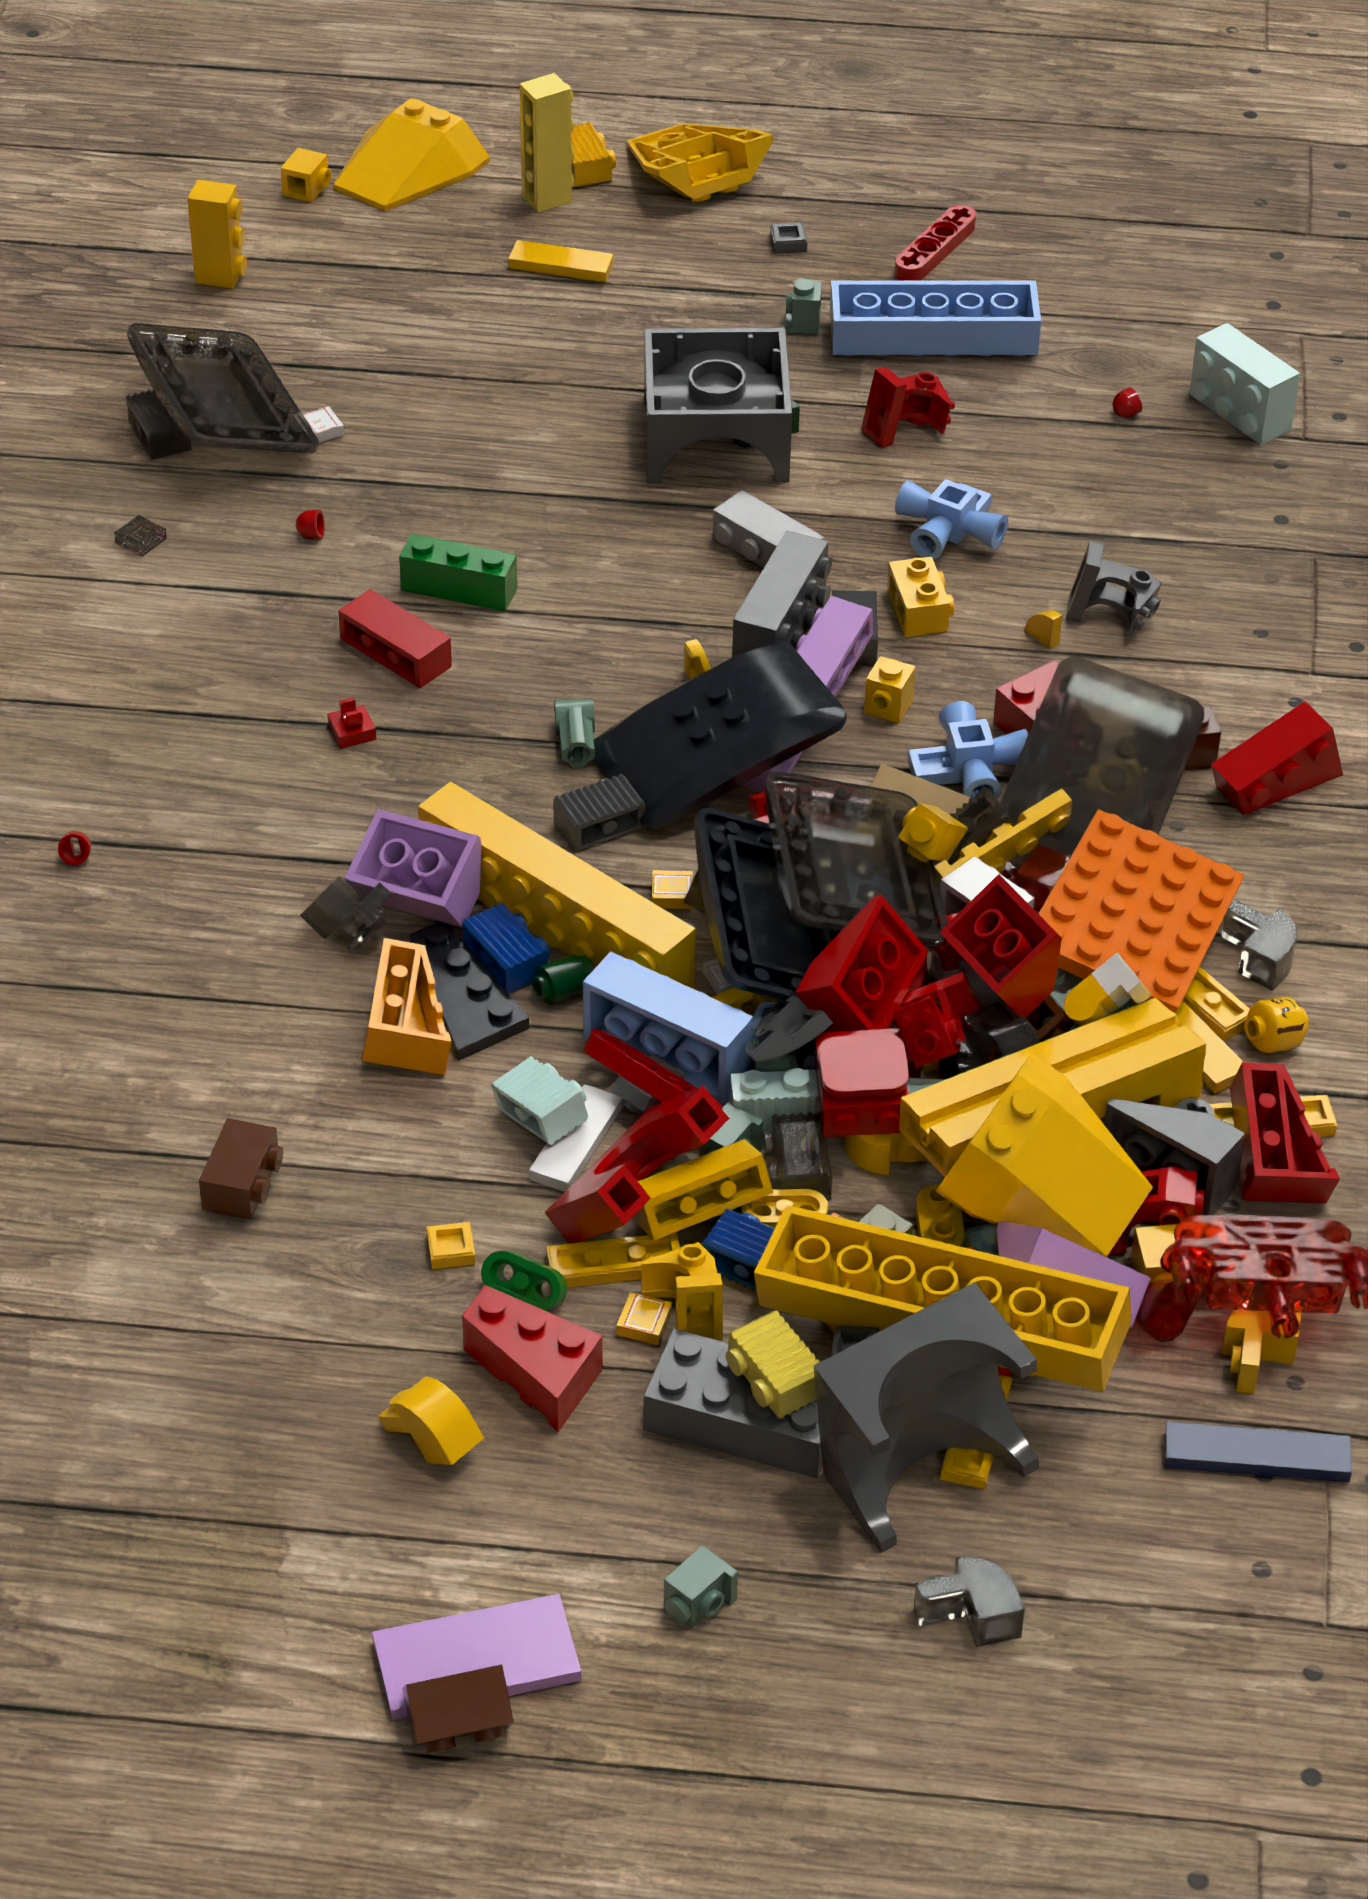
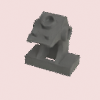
M1089 541L1069 594L1066 619L1080 623L1086 608L1096 604H1103L1116 608L1117 615L1126 621L1125 636L1129 637L1135 629L1142 631L1145 626L1142 620L1146 617L1151 619L1161 603V599L1157 595L1162 582L1154 578L1145 569H1137L1103 560L1104 544ZM1106 582L1116 583L1118 585L1124 586L1126 590L1106 585Z

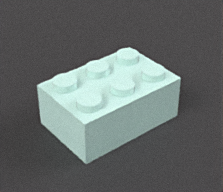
M1225 323L1196 337L1189 395L1258 444L1263 445L1292 430L1300 373L1236 328Z

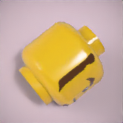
M1277 997L1264 999L1251 1006L1245 1020L1244 1030L1253 1046L1260 1052L1275 1053L1288 1051L1300 1046L1309 1028V1019L1305 1010L1292 998Z

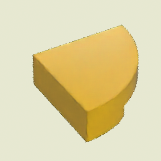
M1054 610L1039 612L1028 619L1025 630L1051 649L1060 643L1062 614Z
M697 639L685 642L684 672L691 679L710 669L704 649Z

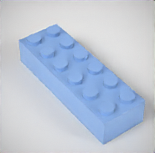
M831 281L830 327L832 355H1038L1041 315L1036 281Z

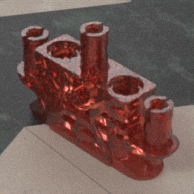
M1223 1214V1216L1192 1215L1182 1219L1177 1224L1174 1230L1175 1241L1165 1249L1160 1259V1265L1163 1270L1172 1275L1174 1294L1177 1300L1185 1301L1183 1290L1185 1288L1188 1302L1198 1300L1205 1293L1209 1309L1267 1311L1270 1331L1276 1338L1281 1337L1280 1324L1282 1325L1284 1339L1293 1337L1298 1333L1300 1324L1296 1312L1338 1313L1347 1286L1352 1306L1360 1309L1359 1295H1361L1363 1307L1368 1309V1250L1351 1245L1349 1243L1351 1231L1345 1224L1339 1221L1314 1220L1304 1217Z

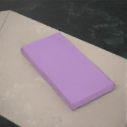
M560 1594L372 1632L374 1649L391 1720L408 1717L402 1689L406 1684L502 1664L509 1696L581 1681V1668Z

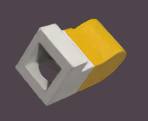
M1116 953L1067 994L1064 1001V1010L1068 1017L1078 1027L1109 1016L1131 998L1137 1004H1140L1152 996V994L1122 957Z

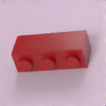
M369 589L338 610L341 640L415 686L422 688L452 667L451 638L375 591Z

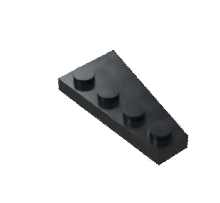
M439 921L409 934L410 943L425 945L435 980V994L438 1003H441L443 1009L442 1019L445 1030L450 1034L458 1061L529 1029L528 1015L449 924Z

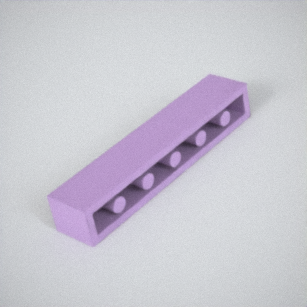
M830 596L824 608H819L816 611L808 634L802 635L798 641L796 651L835 697L873 635L872 609ZM802 752L746 782L743 786L763 792L783 785Z

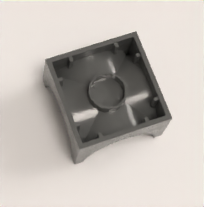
M785 328L644 329L647 483L662 482V475L667 463L679 450L693 442L714 437L733 438L751 444L759 449L770 461L775 474V482H790L792 405Z
M975 1282L813 1366L823 1474L881 1553L897 1545V1535L891 1526L886 1510L890 1490L902 1472L919 1459L950 1448L973 1449L990 1453L1005 1460L1017 1469L1023 1477L1039 1469V1458L1023 1436L1008 1406L997 1365L1006 1367L1020 1379H1023L1037 1371V1359Z

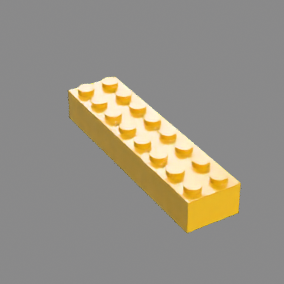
M451 781L418 805L419 820L478 835L481 838L480 894L477 899L491 909L492 906L497 907L500 902L503 903L513 914L519 913L522 915L527 924L528 931L538 937H542L549 946L556 947L567 955H585L591 961L594 969L611 951L661 975L668 976L690 988L695 986L696 928Z
M790 1205L785 1206L754 1271L759 1306L838 1326L878 1327L880 1331L975 1282L1037 1359V1371L1032 1373V1375L1100 1392L1105 1390L1132 1322L1130 1287Z

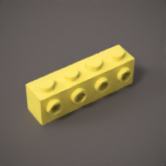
M555 73L519 84L522 197L537 213L572 202V187H574L572 175L574 151L571 145V132L574 129L571 117L573 92L571 87L564 83Z

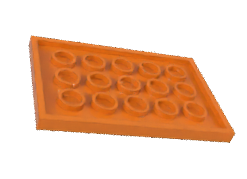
M1098 809L1041 908L1039 915L1062 937L1058 968L1085 979L1114 954L1118 953L1152 994L1145 1001L1156 997L1166 1008L1176 1014L1245 874L1233 870L1227 864L1218 863L1204 857L1191 848L1166 840L1153 831L1144 830L1128 823L1115 814L1106 813Z

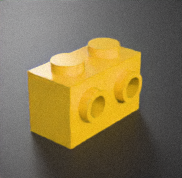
M924 557L889 562L887 592L904 637L948 632L949 616H954L955 611L954 600L951 594H946L944 574L942 571H937L933 558Z

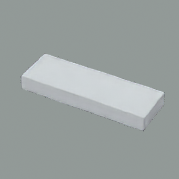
M584 1084L582 1089L587 1097L584 1103L589 1116L587 1122L582 1121L581 1125L575 1126L573 1131L569 1130L567 1136L562 1135L560 1140H555L554 1145L546 1143L529 1169V1180L565 1192L578 1179L623 1108V1098Z

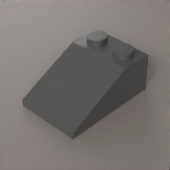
M1112 1098L1107 1103L1104 1125L1140 1171L1175 1166L1187 1171L1197 1172L1196 1190L1204 1191L1202 1219L1208 1222L1236 1191L1245 1138L1244 1132L1209 1113Z

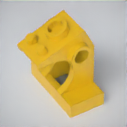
M699 1242L684 1245L679 1249L655 1257L650 1256L646 1260L641 1261L642 1295L651 1298H675L676 1329L723 1342V1284L721 1273H717L715 1258Z

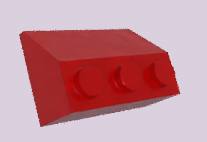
M998 874L939 933L992 990L1024 1020L1054 991L1062 937Z

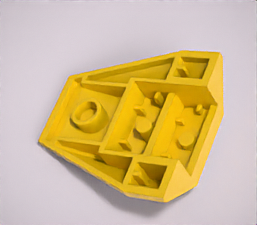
M410 98L366 131L334 182L333 187L334 190L387 211L471 177L490 162V156L463 118L426 104L419 99Z
M681 123L629 139L627 144L645 172L676 193L698 202L710 199L712 193L718 191L723 193L733 192L739 189L740 184L750 182L773 142V135L757 129Z
M1031 1053L936 1189V1192L971 1217L998 1225L999 1221L1043 1228L1107 1257L1153 1187L1069 1079Z

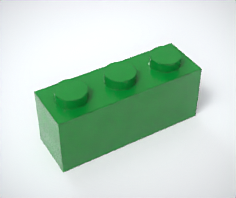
M411 534L399 555L402 591L505 612L517 591L516 554L431 538L425 535Z

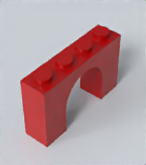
M704 1085L649 1108L544 1213L569 1244L583 1242L624 1226L651 1199L638 1181L645 1179L672 1158L704 1145L730 1118Z

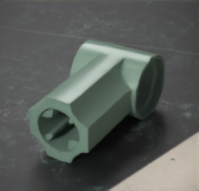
M593 698L554 700L556 734H560L559 742L562 761L569 763L573 768L585 767L589 761L595 759Z

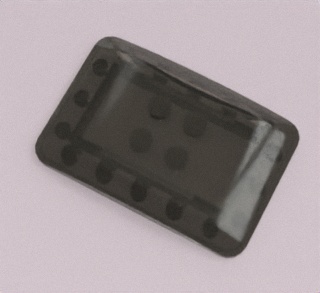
M134 323L129 326L127 337L142 370L170 416L190 440L204 447L291 453L316 452L319 445L317 436L253 338L236 331Z
M1069 657L1062 660L1056 668L992 822L991 833L1004 823H1010L1013 827L1019 824L1017 820L1022 812L1062 788L1072 799L1070 820L1057 832L1052 833L1049 830L1038 838L1037 845L1023 856L1064 870L1098 809L1106 813L1115 814L1128 823L1144 830L1153 831L1159 835L1203 724L1205 715L1203 706L1192 697L1083 658Z
M773 772L767 776L765 795L772 844L784 896L789 911L796 921L809 927L841 932L875 895L882 894L923 945L940 946L947 941L939 933L948 924L933 861L929 859L925 863L907 852L909 845L898 838L903 829L902 822L904 817L913 807L918 805L911 796L894 790L787 772Z

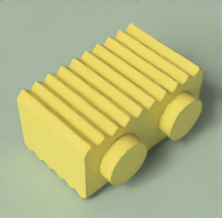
M774 1310L729 1332L728 1351H726L727 1363L736 1376L743 1374L750 1382L753 1396L760 1406H769L776 1416L782 1419L786 1414L790 1415L794 1410L798 1411L801 1406L806 1407L809 1402H815L816 1389L813 1366L820 1361L815 1358L814 1353L810 1352L809 1347L805 1346L804 1341H800L799 1336L795 1334L793 1328H790L788 1322H785L783 1316L779 1315L778 1310Z

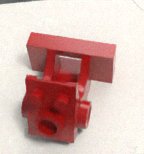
M887 367L878 368L874 371L861 430L881 447L893 445L898 421L907 419L915 425H925L928 423L938 432L944 434L946 425L951 424L949 413L950 409L955 408V402L950 401L948 392L943 388L938 376L932 373L920 372L917 375L899 378Z
M964 972L907 992L901 1005L892 1009L894 1015L893 1022L900 1029L907 1061H913L916 1068L951 1056L961 1049V1043L965 1042V1035L961 1026L962 1020L981 1013V1003ZM939 998L942 1008L941 1011L939 1010L934 999Z
M1175 1166L1141 1171L1153 1187L1148 1194L1152 1196L1146 1197L1109 1255L1127 1253L1128 1235L1132 1228L1139 1223L1158 1221L1160 1225L1192 1223L1193 1218L1200 1219L1203 1211L1204 1191L1196 1190L1197 1172L1187 1171Z

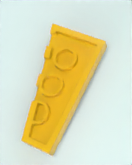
M1061 788L1022 812L1017 820L1019 824L1013 827L1010 823H1004L994 829L983 846L978 847L973 842L961 849L959 853L961 856L952 865H949L946 860L935 865L934 883L936 897L938 899L940 897L941 879L974 856L1000 873L1006 867V862L1016 854L1023 856L1030 852L1037 845L1038 838L1049 830L1052 833L1057 832L1068 823L1071 815L1072 799Z

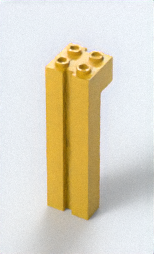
M1155 997L901 1097L899 1131L945 1177L1031 1053L1067 1077L1098 1118H1102L1105 1116L1106 1106L1111 1098L1138 1103L1147 1099V1104L1176 1108L1180 1101L1188 1098L1200 1099L1206 1043L1186 1025L1181 1027L1177 1015L1166 1008Z

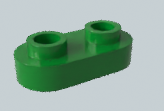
M511 1250L495 1251L482 1264L481 1277L484 1285L544 1311L557 1309L566 1298L567 1284L559 1271ZM507 1265H510L513 1269V1276L509 1281L504 1277L503 1273ZM545 1281L551 1285V1293L548 1297H545L541 1290Z

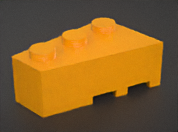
M384 938L362 1061L445 1075L451 1038L449 1032L445 1030L442 1019L443 1009L441 1003H438L435 994V980L425 945Z

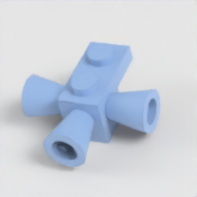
M946 479L933 494L907 480L900 488L895 502L896 514L927 519V523L914 530L910 535V543L913 550L923 558L932 557L933 560L939 558L947 541L959 544L967 533L995 550L1002 543L1008 527L1007 515L986 512L991 506L992 494Z
M965 701L950 703L939 714V723L947 733L946 746L908 750V764L913 776L937 785L963 782V795L988 805L997 801L1002 792L1001 785L992 773L993 764L1030 767L1031 745L1026 729L993 738L987 720H976L975 707Z

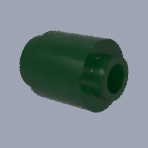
M575 954L536 967L535 976L532 978L533 991L538 999L544 1000L548 1005H554L582 995L583 981L594 970V967L588 957Z

